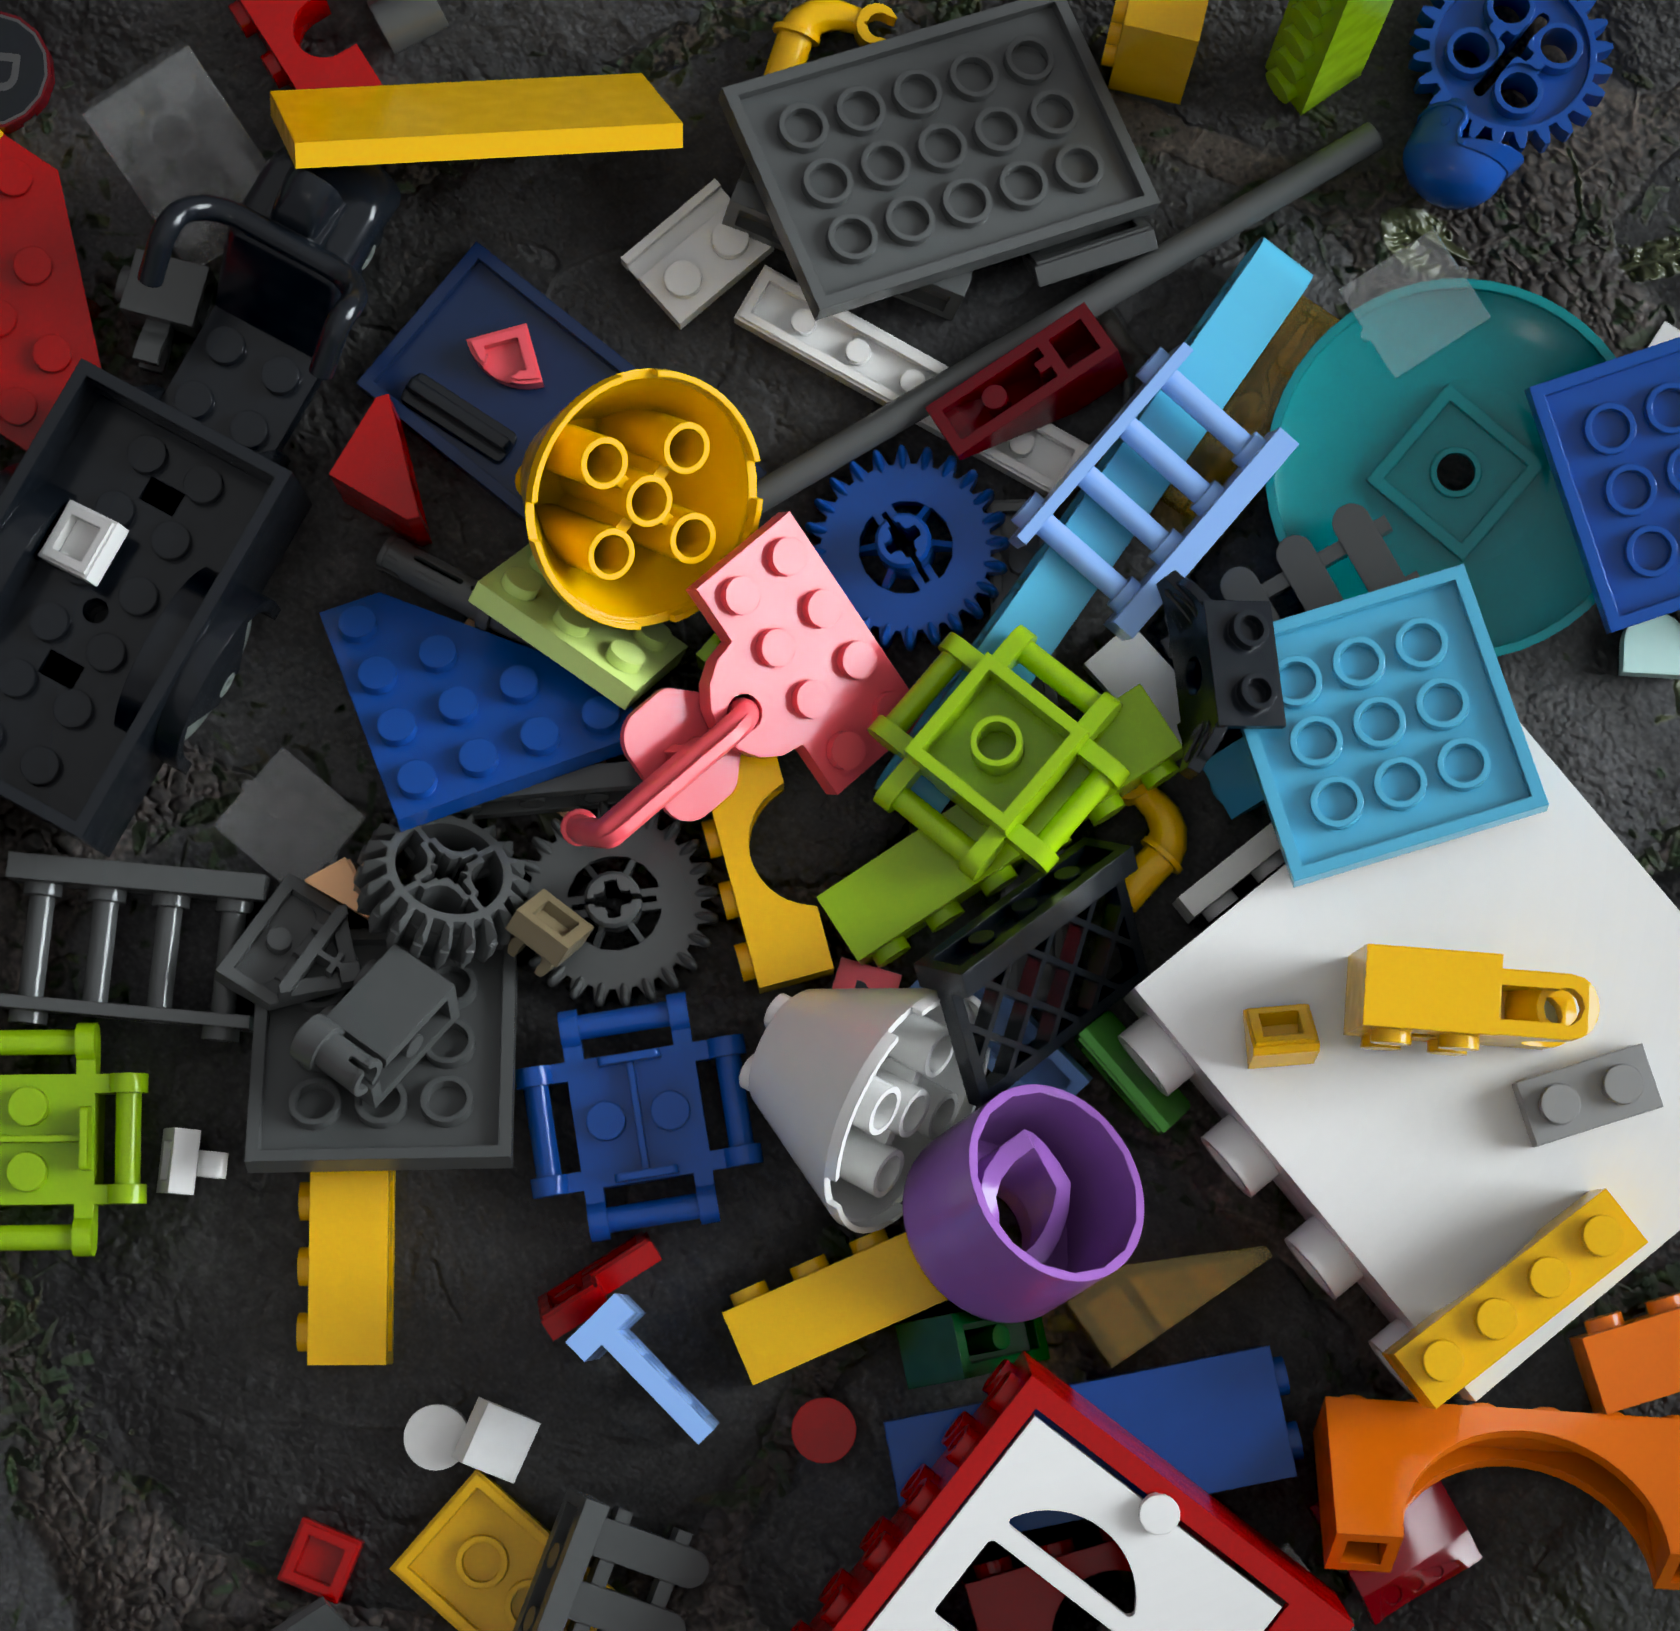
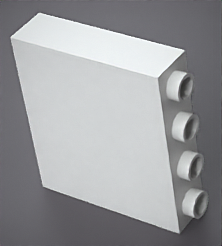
M1522 724V730L1549 803L1547 811L1293 888L1285 864L1123 998L1139 1018L1117 1036L1124 1050L1154 1086L1165 1096H1169L1188 1079L1200 1091L1222 1118L1220 1122L1201 1136V1140L1210 1155L1234 1184L1250 1198L1272 1180L1276 1183L1306 1220L1284 1239L1286 1245L1311 1278L1334 1300L1356 1282L1366 1292L1390 1322V1324L1368 1341L1369 1345L1385 1368L1414 1399H1416L1381 1353L1432 1313L1455 1301L1494 1273L1526 1246L1538 1230L1588 1191L1606 1188L1648 1243L1452 1396L1453 1399L1475 1402L1680 1230V911ZM1367 943L1504 954V969L1568 973L1585 978L1595 988L1599 998V1016L1594 1028L1586 1036L1574 1041L1565 1042L1555 1048L1543 1050L1479 1045V1051H1467L1466 1056H1448L1427 1053V1042L1412 1041L1411 1046H1401L1399 1051L1360 1048L1361 1037L1343 1035L1348 956ZM1574 998V1002H1575V1005H1576V1011H1577V1015H1578V1013H1579V1007H1578L1577 1000ZM1546 1001L1544 1005L1546 1018L1552 1023H1556L1558 1018L1555 1008ZM1309 1004L1320 1041V1051L1314 1064L1248 1069L1243 1010L1248 1008ZM1643 1044L1664 1107L1544 1145L1532 1147L1511 1084L1634 1045Z

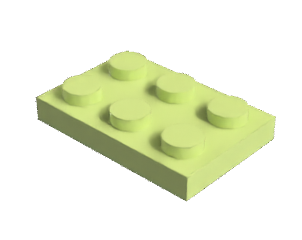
M530 543L481 578L468 599L471 604L624 710L674 669L688 647L674 637L670 629L663 623L641 627V630H626L601 624L578 613L556 595L546 582L534 559Z

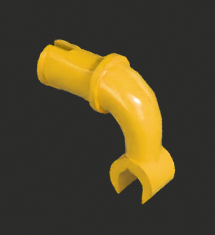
M807 0L791 9L782 21L774 23L772 30L776 34V38L764 75L807 63L811 48L818 47L821 35L827 32L841 31L854 34L855 41L860 47L885 40V38L871 34L868 24L873 21H880L894 27L897 16L890 7L880 3H873L860 8L843 0Z
M1143 783L1121 797L1126 806L1135 805L1145 817L1150 830L1148 836H1144L1141 840V844L1144 847L1135 856L1138 869L1125 878L1133 913L1145 903L1171 873L1176 875L1181 873L1183 868L1180 864L1187 850V826L1179 807L1159 788L1156 787L1148 791Z

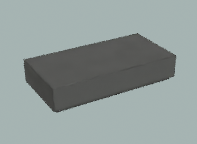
M1139 216L1132 219V221L1024 254L1022 259L1026 271L1039 287H1043L1159 248L1154 228L1144 217Z

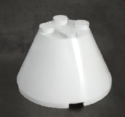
M927 988L807 989L793 997L785 993L779 994L766 1010L764 1017L766 1029L755 1053L746 1060L739 1075L740 1087L750 1092L753 1101L833 1219L856 1233L865 1234L881 1230L903 1216V1205L900 1203L903 1201L905 1181L911 1165L920 1152L935 1138L974 1112L976 1108L975 1105H971L968 1102L937 991ZM972 995L963 1000L969 1021L974 1025L981 1001ZM989 1047L982 1064L985 1077L991 1048Z

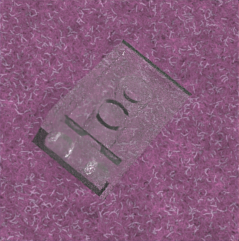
M185 39L80 107L83 117L154 221H156L162 210L169 203L186 195L207 194L228 198L242 204L266 164V160ZM206 220L188 223L180 232L175 242L174 250L181 260L204 266L223 253L229 227Z

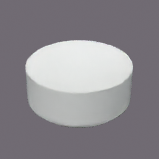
M433 1404L419 1409L408 1420L404 1430V1446L408 1456L418 1466L428 1470L438 1471L454 1466L459 1461L452 1458V1455L467 1424L466 1418L457 1409L445 1404Z

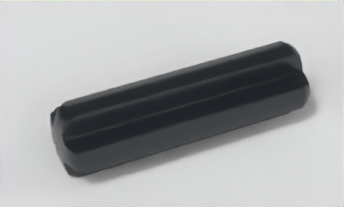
M418 373L412 377L405 386L401 395L403 405L492 463H502L516 444L517 436L513 431L424 373Z

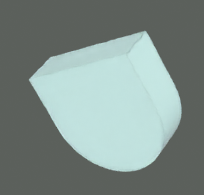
M1666 614L1625 628L1619 643L1618 676L1680 679V623L1672 616Z

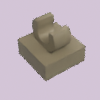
M543 888L516 910L505 927L508 932L514 935L508 944L507 953L515 957L526 946L531 948L541 956V962L536 967L534 973L542 977L554 967L557 968L582 947L594 926Z

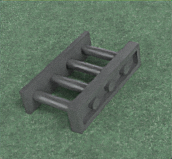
M8 851L5 877L18 884H23V894L29 896L18 995L0 993V1009L9 1011L8 1022L47 1026L48 1015L192 1027L202 1028L201 1040L224 1043H239L241 1032L253 1033L254 1018L249 1015L236 1014L238 994L215 980L213 981L210 1012L172 1009L183 910H190L191 900L216 902L215 912L221 913L215 963L216 970L245 931L247 916L254 915L255 905L264 906L274 893L275 881L266 874ZM63 888L88 890L87 900L93 901L82 1000L44 997L55 899L62 898ZM127 894L152 896L151 906L157 907L146 1006L108 1003L119 904H126Z

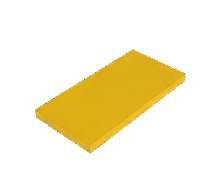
M642 73L270 91L271 117L296 169L683 148V122Z

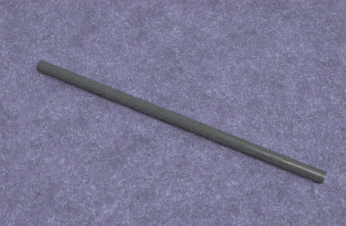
M1370 122L1364 123L1158 244L1159 249L1134 258L757 480V497L763 499L761 514L928 417L929 414L925 409L926 406L1083 302H1085L1094 317H1098L1382 150L1383 142L1378 131Z

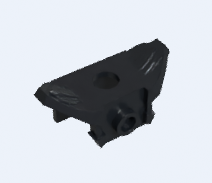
M1174 570L1156 585L1163 601L1169 633L1168 656L1173 658L1180 713V723L1177 724V728L1182 740L1183 749L1179 773L1191 780L1201 773L1223 737L1227 739L1240 732L1241 729H1283L1286 727L1270 601L1211 600L1196 583L1188 578H1184Z

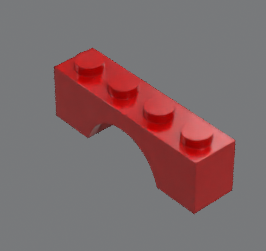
M1181 1520L1179 1521L1178 1525L1235 1569L1233 1560ZM1100 1527L1098 1531L1101 1539L1075 1546L1073 1536H1067L1038 1545L1082 1580L1105 1571L1123 1570L1132 1572L1129 1562L1119 1545ZM1010 1554L972 1565L975 1576L964 1579L962 1582L977 1631H1052L1057 1610L1066 1595L1023 1562L1013 1565Z

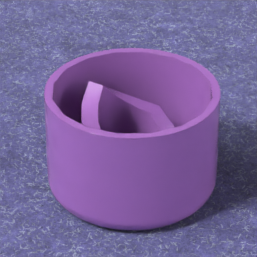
M1040 1084L1020 1085L999 1093L931 1141L917 1156L907 1174L903 1191L902 1209L910 1248L929 1281L942 1295L959 1308L979 1318L998 1323H1019L1041 1317L1118 1270L1126 1263L1137 1247L1142 1233L1145 1213L1143 1188L1137 1167L1127 1146L1114 1127L1095 1108L1079 1097L1062 1089ZM996 1196L1005 1201L1016 1216L1022 1233V1249L1011 1241L999 1224V1209Z

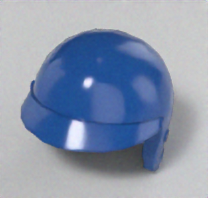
M1456 97L1451 98L1449 101L1434 103L1420 112L1417 123L1403 150V167L1409 184L1421 198L1433 206L1446 210H1465L1484 203L1498 191L1502 182L1524 163L1522 153L1511 146L1486 139L1464 138L1466 133L1464 129L1469 122L1468 106L1466 101Z

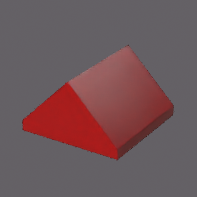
M389 394L378 396L374 399L329 472V476L345 503L419 546L431 544L432 539L403 424Z

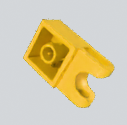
M1367 943L1348 956L1343 1035L1361 1037L1360 1048L1385 1051H1399L1401 1046H1411L1412 1041L1427 1042V1053L1448 1056H1466L1467 1051H1479V1045L1543 1050L1555 1048L1565 1042L1580 1039L1591 1032L1599 1016V998L1592 984L1585 978L1577 975L1504 969V954ZM1574 998L1577 1000L1578 1007H1579V1013H1578V1015H1577V1011H1576V1005H1575V1002H1574ZM1546 1001L1555 1008L1558 1018L1556 1023H1552L1546 1018L1544 1010Z

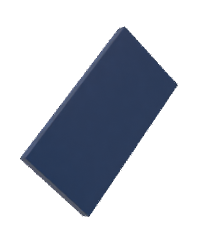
M476 241L356 384L359 390L373 401L378 396L389 394L405 427L526 523L522 496L517 492L515 486V475L522 465L525 452L535 435L572 400L592 385L610 376L637 368ZM527 323L544 388L531 390L516 389L496 382L477 365L469 350L466 339ZM418 373H424L513 431L517 436V441L505 460L500 464L492 463L403 405L401 395L410 379ZM755 463L758 480L765 476L767 472Z

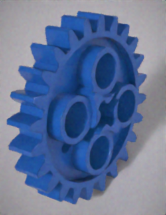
M1430 0L1434 7H1422L1416 21L1424 28L1415 29L1409 41L1411 46L1422 51L1412 55L1408 63V69L1416 72H1425V74L1417 80L1413 91L1415 94L1432 93L1434 97L1428 106L1440 101H1449L1455 97L1466 101L1469 122L1465 127L1466 133L1464 138H1478V136L1486 138V140L1500 143L1502 141L1508 142L1509 146L1520 153L1523 152L1527 140L1530 139L1534 148L1539 153H1543L1550 144V133L1562 143L1566 142L1573 132L1571 122L1583 127L1592 115L1588 106L1597 107L1606 93L1598 84L1607 82L1613 68L1600 61L1607 59L1614 47L1613 43L1596 40L1608 25L1607 19L1597 18L1589 20L1587 16L1597 0H1580L1578 2L1577 0ZM1500 5L1510 7L1518 14L1520 22L1506 23L1500 20L1495 14L1493 7ZM1538 17L1545 18L1547 25L1541 28L1529 40L1521 56L1512 59L1484 95H1476L1474 88L1489 76L1500 56L1507 55L1514 48L1524 32ZM1554 45L1560 48L1566 55L1567 62L1554 63L1548 60L1542 53L1540 46ZM1462 49L1474 53L1479 59L1481 66L1468 68L1459 64L1454 57L1453 51ZM1501 90H1517L1526 98L1528 106L1523 108L1512 107L1502 98Z

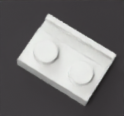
M715 178L621 257L622 265L633 274L644 290L680 330L774 251V247L750 238L748 233L722 224L730 197Z

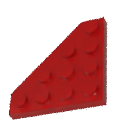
M3 134L0 139V436L26 452L81 358L101 368L59 172L56 168Z

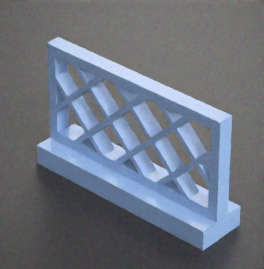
M614 1293L565 1343L584 1362L600 1359L608 1351L699 1445L720 1422L630 1330L646 1314L645 1311L629 1295Z

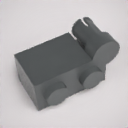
M393 944L380 959L374 958L362 967L354 981L353 988L337 1005H328L302 1025L292 1041L290 1055L312 1072L323 1071L348 1089L354 1096L359 1097L376 1109L460 1017L455 985L397 944Z

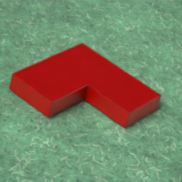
M641 1231L538 1297L537 1303L541 1323L553 1341L588 1320L608 1300L607 1295L662 1260L659 1250L647 1231L645 1233Z

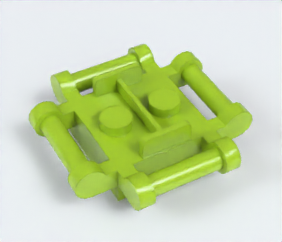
M1022 624L1009 634L993 654L987 652L985 655L956 633L950 632L938 646L941 653L886 717L880 714L867 729L869 734L878 743L903 759L879 787L873 801L888 813L896 810L960 862L958 869L974 882L987 871L1006 843L1018 851L1033 867L1047 874L1060 859L1056 854L1057 851L1111 788L1118 790L1130 776V772L1122 763L1094 742V739L1116 718L1123 703L1108 691L1101 695L1038 646L1036 644L1038 637ZM1019 663L1084 713L1082 718L1078 722L1014 673L1012 671L1013 667ZM959 670L968 672L969 674L918 734L914 738L906 732ZM1078 759L1091 772L1040 833L1035 836L1023 826V823ZM921 775L933 783L941 793L976 821L988 827L977 842L911 790Z
M80 1022L76 1024L75 1029L0 1030V1056L75 1055L76 1074L0 1075V1207L74 1206L72 1224L0 1225V1251L72 1250L74 1257H94L98 1244V1206L147 1204V1184H141L142 1094H148L149 1074L133 1072L100 1074L101 1033L98 1022ZM105 1095H116L115 1184H104Z

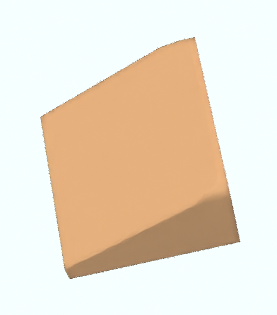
M344 857L304 880L308 885L341 905L346 904L347 909L369 920V915L357 912V898L359 894L353 891L354 876L358 866L351 859Z

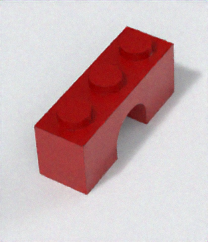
M236 0L227 6L245 37L248 39L257 33L268 52L259 57L278 89L288 84L292 90L383 85L357 44L331 57L312 56L301 49L303 37L309 28L332 14L327 0Z

